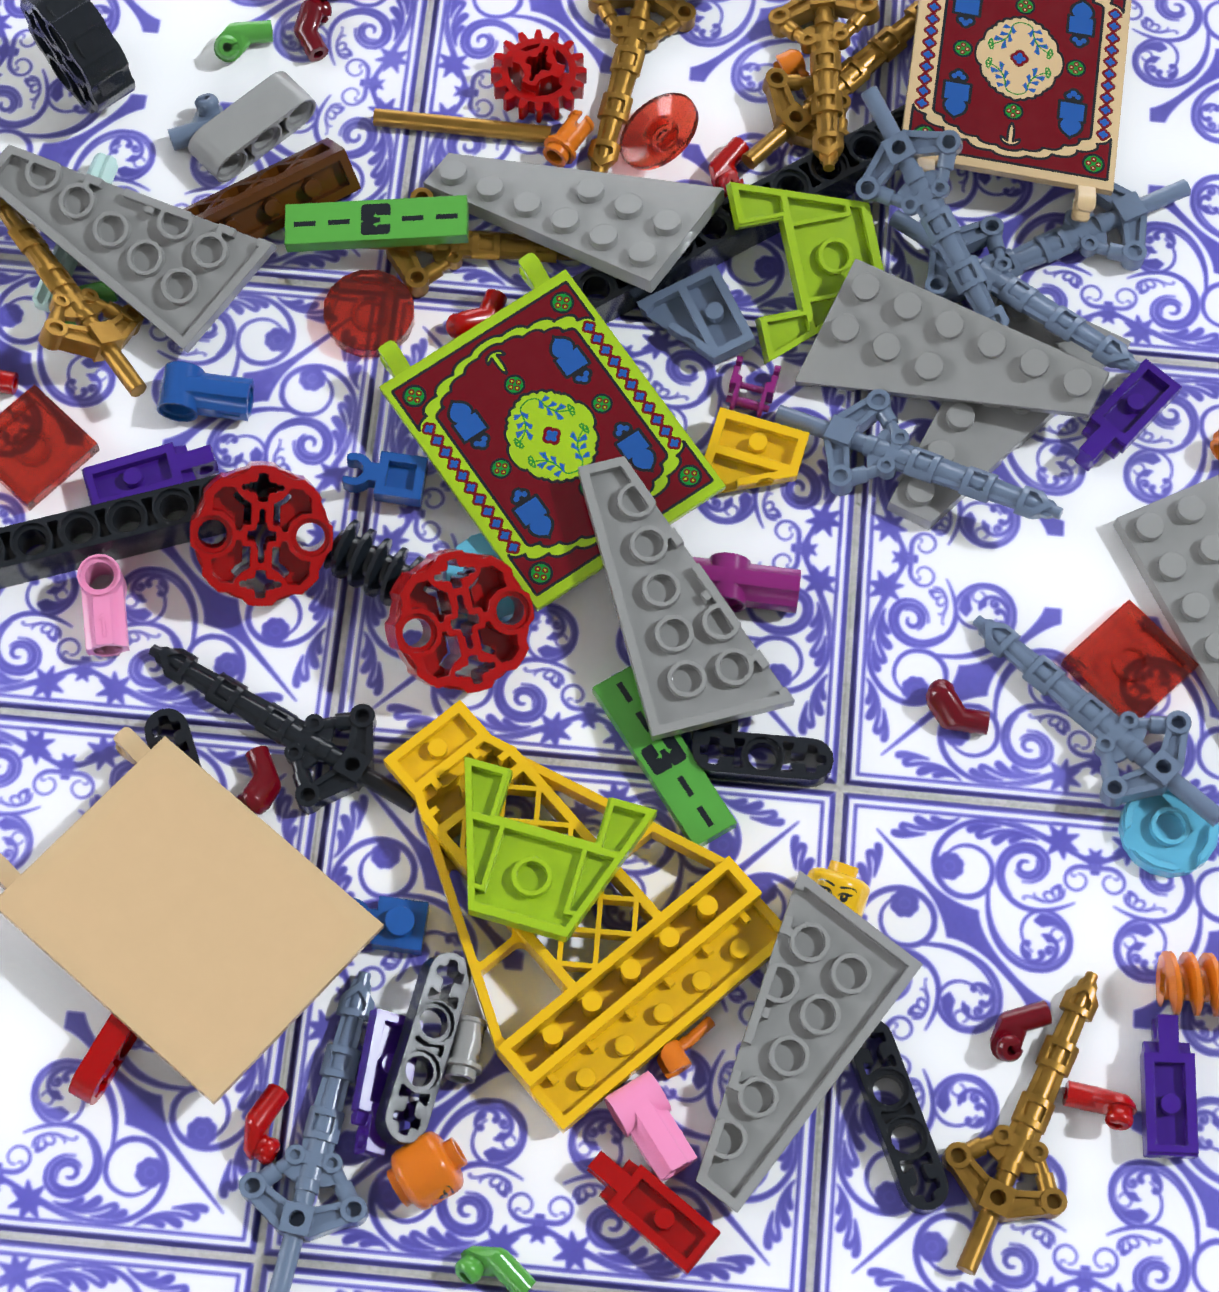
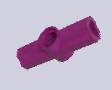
M728 552L715 553L709 559L693 557L695 562L702 566L734 613L744 611L746 607L796 613L801 570L751 564L747 557Z

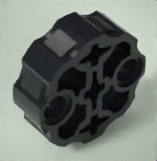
M90 0L20 1L21 11L26 18L28 29L36 45L47 59L57 78L86 111L91 114L94 112L100 113L135 90V81L129 69V62L120 44L107 27L104 18Z

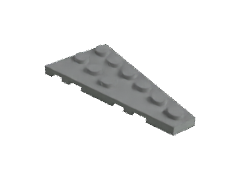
M448 153L423 182L424 188L429 189L433 193V197L467 195L469 214L650 293L656 289L725 201L724 188L453 153Z
M855 259L794 382L797 386L812 387L814 385L851 392L855 390L871 392L876 389H882L888 392L890 396L950 403L966 402L983 404L985 407L1000 408L1002 406L1029 409L1031 412L1089 418L1110 372L859 259Z

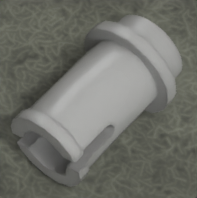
M470 1015L460 1016L449 1058L445 1066L446 1079L460 1084L475 1083L476 1076L482 1074L483 1068L478 1063L485 1030L487 1029L485 1020Z

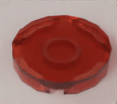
M359 270L343 276L330 288L324 300V324L328 334L335 340V344L343 351L358 357H380L378 348L384 343L392 340L397 345L399 344L400 347L408 339L415 325L414 300L408 287L396 276L380 270Z

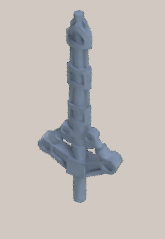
M878 87L868 88L862 92L861 97L884 141L880 142L881 144L863 177L858 180L856 184L857 195L864 202H878L886 206L893 205L901 208L908 216L918 214L921 219L919 221L932 245L937 246L949 268L946 271L959 296L963 294L966 296L974 312L1009 326L1010 320L1002 305L995 306L985 285L988 278L976 256L970 255L960 234L961 228L949 205H946L944 198L950 194V186L948 184L950 171H953L956 156L963 149L960 135L954 130L921 131L903 129L900 131ZM939 155L936 167L939 170L924 172L916 159ZM900 169L905 184L901 186L896 194L895 190L885 187V185L896 170Z
M1182 179L1142 197H1139L1136 191L1132 192L1114 182L1111 196L1096 193V204L1107 212H1101L1097 215L1092 212L1090 213L1089 221L1084 223L1072 220V209H1069L1065 213L1062 226L1035 236L1033 240L1012 250L1010 248L1006 249L1004 254L1012 261L1011 274L1018 277L1024 274L1023 271L1044 263L1053 262L1076 250H1079L1080 254L1084 257H1092L1095 254L1107 256L1106 259L1120 261L1122 267L1126 270H1138L1143 265L1147 254L1145 246L1147 214L1190 196L1191 189L1188 182ZM1117 228L1121 235V244L1112 242L1107 244V233ZM962 296V298H948V300L954 303L967 299L966 296Z
M900 210L895 211L890 218L889 225L930 250L925 290L945 299L962 298V296H965L964 294L959 296L952 281H949L950 277L946 271L949 267L937 246L932 245L922 224ZM988 216L982 219V221L960 227V234L970 255L985 247L988 248V255L983 258L976 256L988 278L985 285L990 296H995L1018 312L1024 313L1043 324L1044 328L1066 342L1072 341L1093 353L1091 357L1109 368L1129 370L1132 373L1137 371L1140 363L1128 351L1125 343L1112 335H1103L1086 323L1087 320L1063 305H1058L1041 294L1033 286L1011 274L1012 261L1004 254L1006 251L1002 239L1004 223L1000 218Z
M876 389L871 391L864 399L839 414H834L830 422L784 405H780L776 412V423L809 432L810 435L823 439L829 472V488L836 496L848 495L853 490V486L869 482L868 479L880 477L881 479L889 480L898 471L930 484L935 483L957 490L958 494L983 503L991 501L1013 508L1014 514L1028 519L1055 518L1060 520L1064 508L1057 506L1053 500L1048 499L1047 495L1041 490L1027 485L1024 488H1020L998 479L999 475L973 466L966 467L948 460L942 455L910 445L909 433L898 426V419L891 409L890 395L885 390ZM877 421H879L884 429L877 436L863 434ZM853 450L867 457V467L863 465L850 469V456Z
M981 615L973 621V625L977 628L979 635L984 639L985 648L997 658L1004 656L1023 673L1022 678L1043 696L1048 695L1068 713L1071 719L1097 738L1094 752L1100 757L1102 764L1099 767L1102 778L1099 797L1104 805L1114 808L1122 803L1158 795L1162 796L1169 790L1212 827L1219 822V806L1181 775L1184 768L1188 734L1192 725L1191 717L1187 713L1176 710L1169 713L1168 716L1150 715V718L1138 717L1134 712L1126 711L1119 717L1092 693H1087L1066 676L1067 673L1045 655L1039 656L1019 640L1021 635L1007 624L995 622L992 619H985ZM1147 731H1149V734L1164 735L1160 750L1156 754L1147 748L1148 745L1143 742ZM1128 759L1141 767L1120 776L1117 763Z
M359 971L357 978L352 981L350 988L340 996L336 1014L341 1016L333 1044H327L319 1073L322 1076V1080L314 1105H311L302 1135V1144L290 1145L285 1151V1156L273 1164L271 1162L258 1173H246L239 1181V1190L242 1197L247 1202H250L274 1229L283 1236L268 1292H290L303 1241L310 1242L349 1227L361 1226L368 1218L369 1211L366 1202L358 1196L352 1181L347 1180L343 1171L344 1163L341 1156L334 1153L346 1114L343 1111L349 1085L355 1081L362 1054L358 1050L363 1024L368 1022L370 1010H373L375 1002L370 995L372 989L370 984L371 974L368 972ZM282 1174L296 1182L293 1201L287 1200L271 1188L272 1185L283 1178ZM335 1186L334 1192L339 1202L313 1206L315 1196L318 1195L320 1188Z

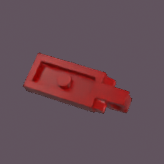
M600 1151L587 1166V1171L605 1186L599 1197L607 1203V1207L686 1275L689 1274L721 1234L715 1226L642 1164L637 1166L629 1159L621 1168L604 1152Z

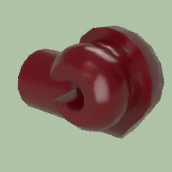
M305 0L301 4L293 28L294 34L311 62L322 60L329 52L318 32L320 23L328 22L327 16L332 15V7L327 0Z
M937 679L929 685L926 693L927 706L942 728L987 735L990 720L989 711L965 708L955 692L953 684L948 680Z
M258 746L246 752L245 757L253 777L244 788L243 793L238 794L236 797L251 811L259 815L265 813L270 808L281 790V781L267 746Z
M1045 1000L1007 1010L999 1015L990 1037V1049L997 1059L1005 1062L1018 1060L1024 1051L1021 1047L1027 1031L1052 1024L1051 1012Z

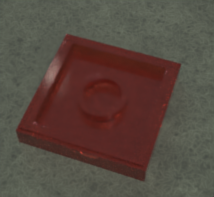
M35 384L0 413V483L29 511L100 451L98 443Z
M1129 599L1063 659L1061 666L1117 716L1120 717L1123 712L1131 711L1138 717L1145 718L1195 672L1199 664Z

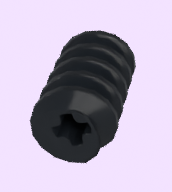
M354 519L333 541L332 551L325 558L324 568L325 570L331 568L332 575L336 578L342 579L347 577V581L352 587L359 588L363 586L365 594L370 597L380 594L381 603L390 607L392 603L390 591L402 572L410 571L417 564L424 561L425 558L419 556L410 565L406 564L409 549L402 547L392 556L390 554L393 543L392 539L386 538L378 546H375L374 541L377 531L370 528L362 537H359L358 532L361 522Z

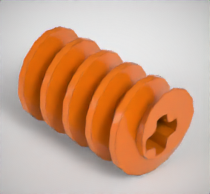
M1162 951L1159 955L1156 969V1001L1158 1006L1162 1007L1164 1000H1169L1173 1015H1180L1184 1001H1189L1193 1016H1200L1204 1003L1210 1002L1213 1016L1219 1017V960L1217 961L1213 953H1202L1197 961L1193 952H1182L1177 961L1172 951Z

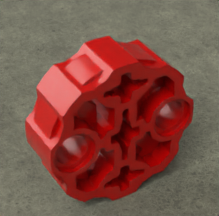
M250 461L244 467L234 469L228 473L221 472L205 486L204 495L190 520V546L195 550L197 560L201 566L202 576L219 593L226 592L251 606H272L276 601L291 595H302L319 579V571L327 554L332 551L333 526L327 518L326 511L321 502L322 497L318 490L303 475H296L289 470L280 468L275 462ZM266 473L270 482L282 486L268 489L266 497H258L255 488L243 484L257 482L259 474ZM236 491L245 500L250 502V520L243 519L244 505L234 497L233 494ZM290 494L291 498L280 506V522L279 520H273L274 504ZM261 509H264L265 523L268 530L274 532V536L266 537L265 544H263V555L258 557V546L255 537L247 534L248 531L256 530L257 522H259V512ZM207 520H218L224 524L227 531L223 540L210 544L203 541L198 535L199 527ZM315 523L322 528L323 535L318 544L306 547L298 543L296 534L302 525ZM243 546L249 547V562L240 566L233 573L231 570L242 562ZM273 547L279 548L278 562L289 571L286 576L277 566L272 564ZM257 570L265 571L266 578L274 580L272 583L265 584L262 592H256L253 584L246 582L247 579L255 578Z
M445 549L429 553L424 561L417 564L413 569L402 572L390 591L392 599L390 614L384 623L389 647L396 650L406 665L407 673L426 685L438 689L442 687L455 689L466 693L480 692L492 688L495 680L502 677L507 671L518 668L529 650L527 642L529 625L535 618L530 594L522 590L518 581L513 576L512 568L492 555L465 553L463 550ZM448 565L464 567L463 571L451 576L450 581L434 579L435 575L446 571ZM425 586L437 591L441 609L440 612L438 609L436 597L429 595L427 592H425L423 590ZM508 596L514 603V614L508 621L502 623L496 614V608L499 601ZM458 612L465 613L468 616V621L461 623V629L451 626V620L458 618ZM416 618L423 627V633L417 643L408 645L403 638V629L408 621ZM445 636H447L450 654L442 661L443 657L448 653ZM481 644L494 650L493 653L482 651ZM468 659L484 662L483 665H479L478 668L471 670V677L455 673L462 670L461 668L468 666Z

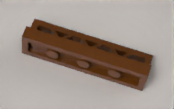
M327 137L184 208V210L211 222L235 228L238 232L251 237L262 239L285 227V205L336 202L360 190L361 187L345 148Z

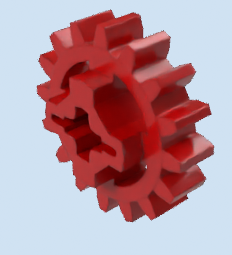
M536 29L534 38L528 39L523 32L518 33V43L516 45L505 40L503 42V53H495L493 56L494 67L491 68V84L494 86L495 99H503V109L506 112L515 107L518 108L520 120H524L528 113L535 114L537 123L542 122L543 114L550 113L553 119L558 120L560 108L563 107L571 112L574 110L575 99H583L584 84H587V68L584 67L583 53H574V42L572 40L560 44L559 33L554 32L549 39L543 38L541 29Z

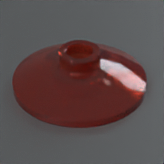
M672 92L656 96L639 107L628 120L620 137V153L626 163L638 170H652L669 163L681 154L691 142L698 126L699 113L695 103L682 93Z

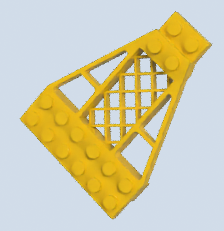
M459 700L384 758V766L416 802L419 818L466 962L470 968L471 977L497 1057L562 1134H564L602 1102L605 1096L614 1092L659 1054L667 1043L678 1038L768 962L782 921L761 899V890L730 856L724 858L652 822L628 857L649 840L653 839L712 870L660 912L620 867L610 882L621 895L604 894L603 891L594 903L597 904L596 928L577 927L571 936L595 939L593 963L562 961L564 942L558 941L556 960L534 933L506 926V928L511 932V937L485 959L478 961L450 878L451 871L457 870L467 881L464 756L512 770L513 776L506 797L508 795L536 797L534 820L509 818L559 833H566L569 836L595 843L596 838L554 791H559L602 814L605 812L608 799L523 756L516 747L491 735L466 705ZM506 798L500 814L502 817H505ZM541 804L557 822L540 820ZM459 834H461L460 848L453 841ZM603 905L633 907L631 931L601 929ZM639 914L647 924L637 931ZM600 939L625 941L598 963ZM524 949L556 984L562 994L509 1038L505 1039L501 1034L483 976L513 951ZM567 972L586 974L575 982Z

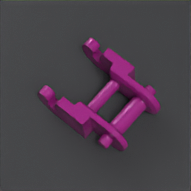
M738 355L729 383L728 393L733 395H727L726 402L730 403L729 410H734L735 406L757 411V418L761 419L763 411L768 412L770 406L765 405V402L772 403L781 366L775 365L771 382H766L764 387L742 382L743 377L740 375L744 357ZM740 389L762 394L760 402L739 397Z

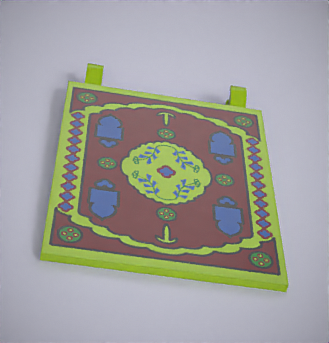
M531 252L518 260L520 266L519 274L532 289L527 294L411 367L395 341L390 340L384 343L378 350L381 363L393 377L379 386L380 391L499 559L512 568L514 578L518 581L522 590L530 594L533 607L538 612L604 569L579 480L578 467L625 456L655 499L656 506L670 525L725 490L726 485L565 269L550 278L538 257Z

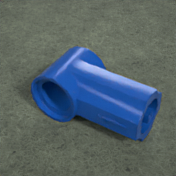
M169 362L165 365L156 410L163 417L179 422L194 421L198 415L248 421L252 414L254 403V381L251 378L205 373L201 367L189 362Z

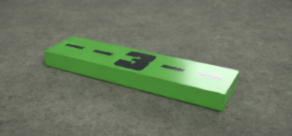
M467 195L285 205L284 245L287 252L469 243V203Z
M629 666L595 685L592 689L593 695L685 838L703 847L736 828L737 821L703 769L694 761L693 754L681 735L652 741L632 667Z

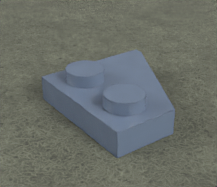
M716 264L636 302L642 316L714 365L756 346L755 337Z

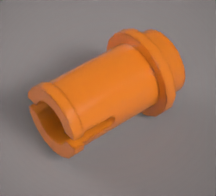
M571 111L557 133L549 135L545 139L543 155L552 165L564 167L566 164H572L576 159L575 151L588 134L594 130V123L588 115L584 117L580 124L577 123L578 119L582 116V111Z

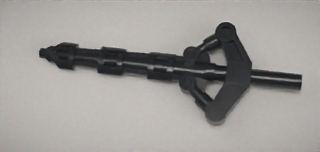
M156 644L150 648L149 655L154 657L156 663L162 667L165 677L179 685L186 682L205 695L204 700L229 715L234 713L254 726V730L279 745L282 744L286 747L284 755L294 772L292 778L296 787L295 799L302 812L313 814L327 804L356 791L359 792L363 786L410 814L415 810L416 802L401 785L374 770V744L377 720L375 712L370 705L358 704L351 709V712L336 713L335 717L322 718L318 714H311L303 721L297 715L275 702L270 703L248 691V686L223 672L219 675L197 663L199 657L185 649H171L167 646L160 647ZM334 729H337V732L350 730L348 746L344 752L332 743ZM318 762L332 767V770L314 781L310 770H307Z

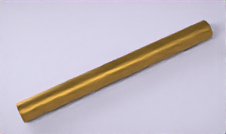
M375 108L373 114V126L544 143L545 139L551 135L552 126L380 108Z

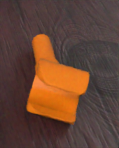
M789 49L776 55L777 61L773 63V68H781L787 74H800V77L810 76V73L806 70L803 55L799 50Z
M706 1016L687 1035L679 1040L667 1043L662 1048L657 1057V1063L667 1079L679 1075L692 1065L685 1051L692 1048L715 1026V1022L709 1016Z

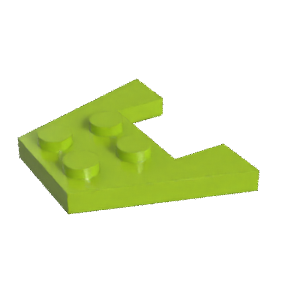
M729 182L726 185L735 230L779 223L797 310L755 319L764 364L819 333L855 259H859L884 271L869 202Z
M464 756L468 915L567 943L655 820L658 810L609 797L596 842L583 840L500 816L512 780V770Z

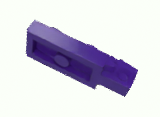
M1145 359L1137 371L1131 373L1090 416L1086 427L1081 433L1087 440L1079 448V454L1075 457L1074 461L1089 472L1105 453L1112 459H1115L1120 453L1123 454L1174 400L1182 386L1149 360Z
M173 442L85 467L81 470L91 505L219 473L218 464L211 445L188 451L186 445L174 447Z
M378 1008L370 1010L351 1106V1111H353L351 1114V1124L358 1126L353 1154L369 1158L385 1155L387 1143L377 1133L375 1118L406 1017ZM420 1020L421 1029H423L422 1020ZM411 1058L406 1065L405 1072L410 1083H413L417 1058ZM405 1109L402 1112L393 1114V1120L399 1124L402 1121H406L404 1119Z
M1157 1014V1017L1151 1020V1041L1142 1042V1052L1140 1054L1143 1157L1195 1159L1199 1154L1195 1053H1191L1190 1043L1179 1042L1178 1015Z

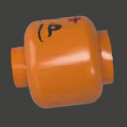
M427 1131L414 1142L403 1145L392 1154V1168L387 1170L386 1173L393 1190L406 1207L414 1204L421 1210H428L462 1188L464 1178L461 1168L466 1166L468 1162L462 1149L453 1137L444 1141L437 1133Z

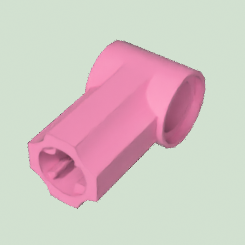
M106 554L89 556L82 561L77 572V579L82 594L86 653L101 657L119 656L123 652L130 651L125 599L128 588L118 563L112 557ZM101 575H111L114 577L112 583L104 589L100 590L91 587L93 581Z
M649 1071L604 1097L605 1104L615 1123L626 1137L631 1136L651 1171L659 1180L663 1182L670 1179L697 1161L698 1157L670 1114V1111H672L664 1091Z

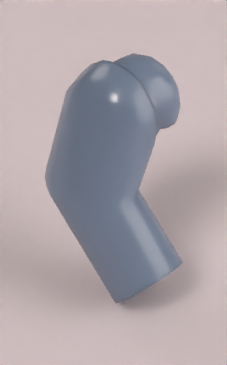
M206 93L196 98L194 104L197 111L192 122L167 129L174 151L187 148L194 133L223 111V107L219 105V100L214 94Z

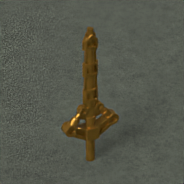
M588 0L589 10L599 15L603 23L608 25L611 41L618 44L610 66L611 77L608 90L603 93L597 118L601 120L597 138L590 141L587 152L591 162V171L608 173L609 168L618 161L621 146L617 141L622 125L628 123L633 104L631 95L636 79L640 77L646 54L645 50H655L658 47L659 40L665 36L670 37L677 31L688 32L694 28L696 9L685 0ZM633 8L630 11V15L617 16L615 9ZM650 12L658 13L665 20L658 25L653 20H650Z
M919 0L914 1L904 10V17L892 26L882 28L867 41V46L841 63L839 90L842 92L843 115L839 117L838 131L843 133L844 136L849 134L847 130L848 120L846 119V113L851 104L849 95L871 78L870 75L884 62L889 63L907 48L906 42L914 36ZM771 68L768 70L762 84V90L768 101L774 128L742 155V161L749 169L757 167L785 142H788L791 146L794 144L812 149V138L817 134L816 120L812 119L811 95L814 93V83L811 76L800 77V74H787L781 68ZM800 88H802L806 98L802 105L794 100L791 91H800Z
M791 0L782 7L774 8L768 15L771 32L775 37H787L791 41H797L801 46V51L804 54H810V76L813 78L814 93L811 95L812 119L816 120L817 134L812 138V151L819 158L820 163L823 165V170L826 172H832L835 169V164L844 149V134L838 131L839 117L843 115L842 92L839 90V75L841 74L840 50L850 46V37L854 33H858L864 26L874 25L879 21L878 0ZM838 17L848 19L846 24L835 22V20H838ZM811 21H813L814 25L806 27L805 29H802V27H800Z
M421 187L415 189L411 193L410 198L433 197V193L429 189ZM469 231V243L363 248L386 250L387 259L405 284L407 293L416 298L425 296L429 291V285L442 277L443 272L448 269H459L463 264V258L482 260L520 259L532 252L538 257L540 262L556 263V260H574L517 234L496 231ZM415 251L432 254L434 262L422 268Z
M0 197V219L8 229V235L22 254L26 255L40 279L53 295L49 304L50 313L38 337L39 343L48 350H61L88 357L93 362L105 360L131 397H138L143 394L147 386L121 350L132 336L139 332L145 317L129 304L122 307L112 301L108 303L100 299L98 293L93 289L84 288L81 290L65 267L50 251L48 244L35 226L29 223L25 217ZM103 313V317L110 320L100 322L98 316ZM65 321L75 322L77 325L67 324Z
M1086 971L1085 976L1077 982L1076 986L1065 991L1059 1005L1063 1014L1053 1035H1046L1035 1061V1064L1038 1065L1027 1090L1021 1093L1012 1114L1010 1125H999L990 1135L981 1139L976 1137L966 1143L953 1142L942 1155L943 1166L951 1172L974 1210L979 1212L956 1265L964 1273L976 1275L998 1222L1036 1218L1055 1219L1067 1208V1197L1063 1191L1057 1188L1053 1172H1049L1046 1162L1049 1153L1048 1148L1043 1142L1039 1141L1041 1136L1044 1135L1056 1107L1054 1102L1063 1078H1068L1080 1051L1076 1044L1084 1023L1092 1022L1099 1006L1096 996L1098 975L1092 971ZM987 1151L998 1162L994 1178L990 1177L975 1161L986 1155ZM1021 1173L1037 1175L1034 1178L1038 1191L1017 1190L1013 1188V1185L1019 1179Z

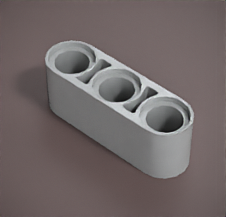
M275 72L200 127L191 137L188 151L218 182L230 181L305 125L315 112L316 102L286 72Z

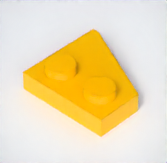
M720 407L704 456L726 485L725 490L719 494L796 481L810 433Z

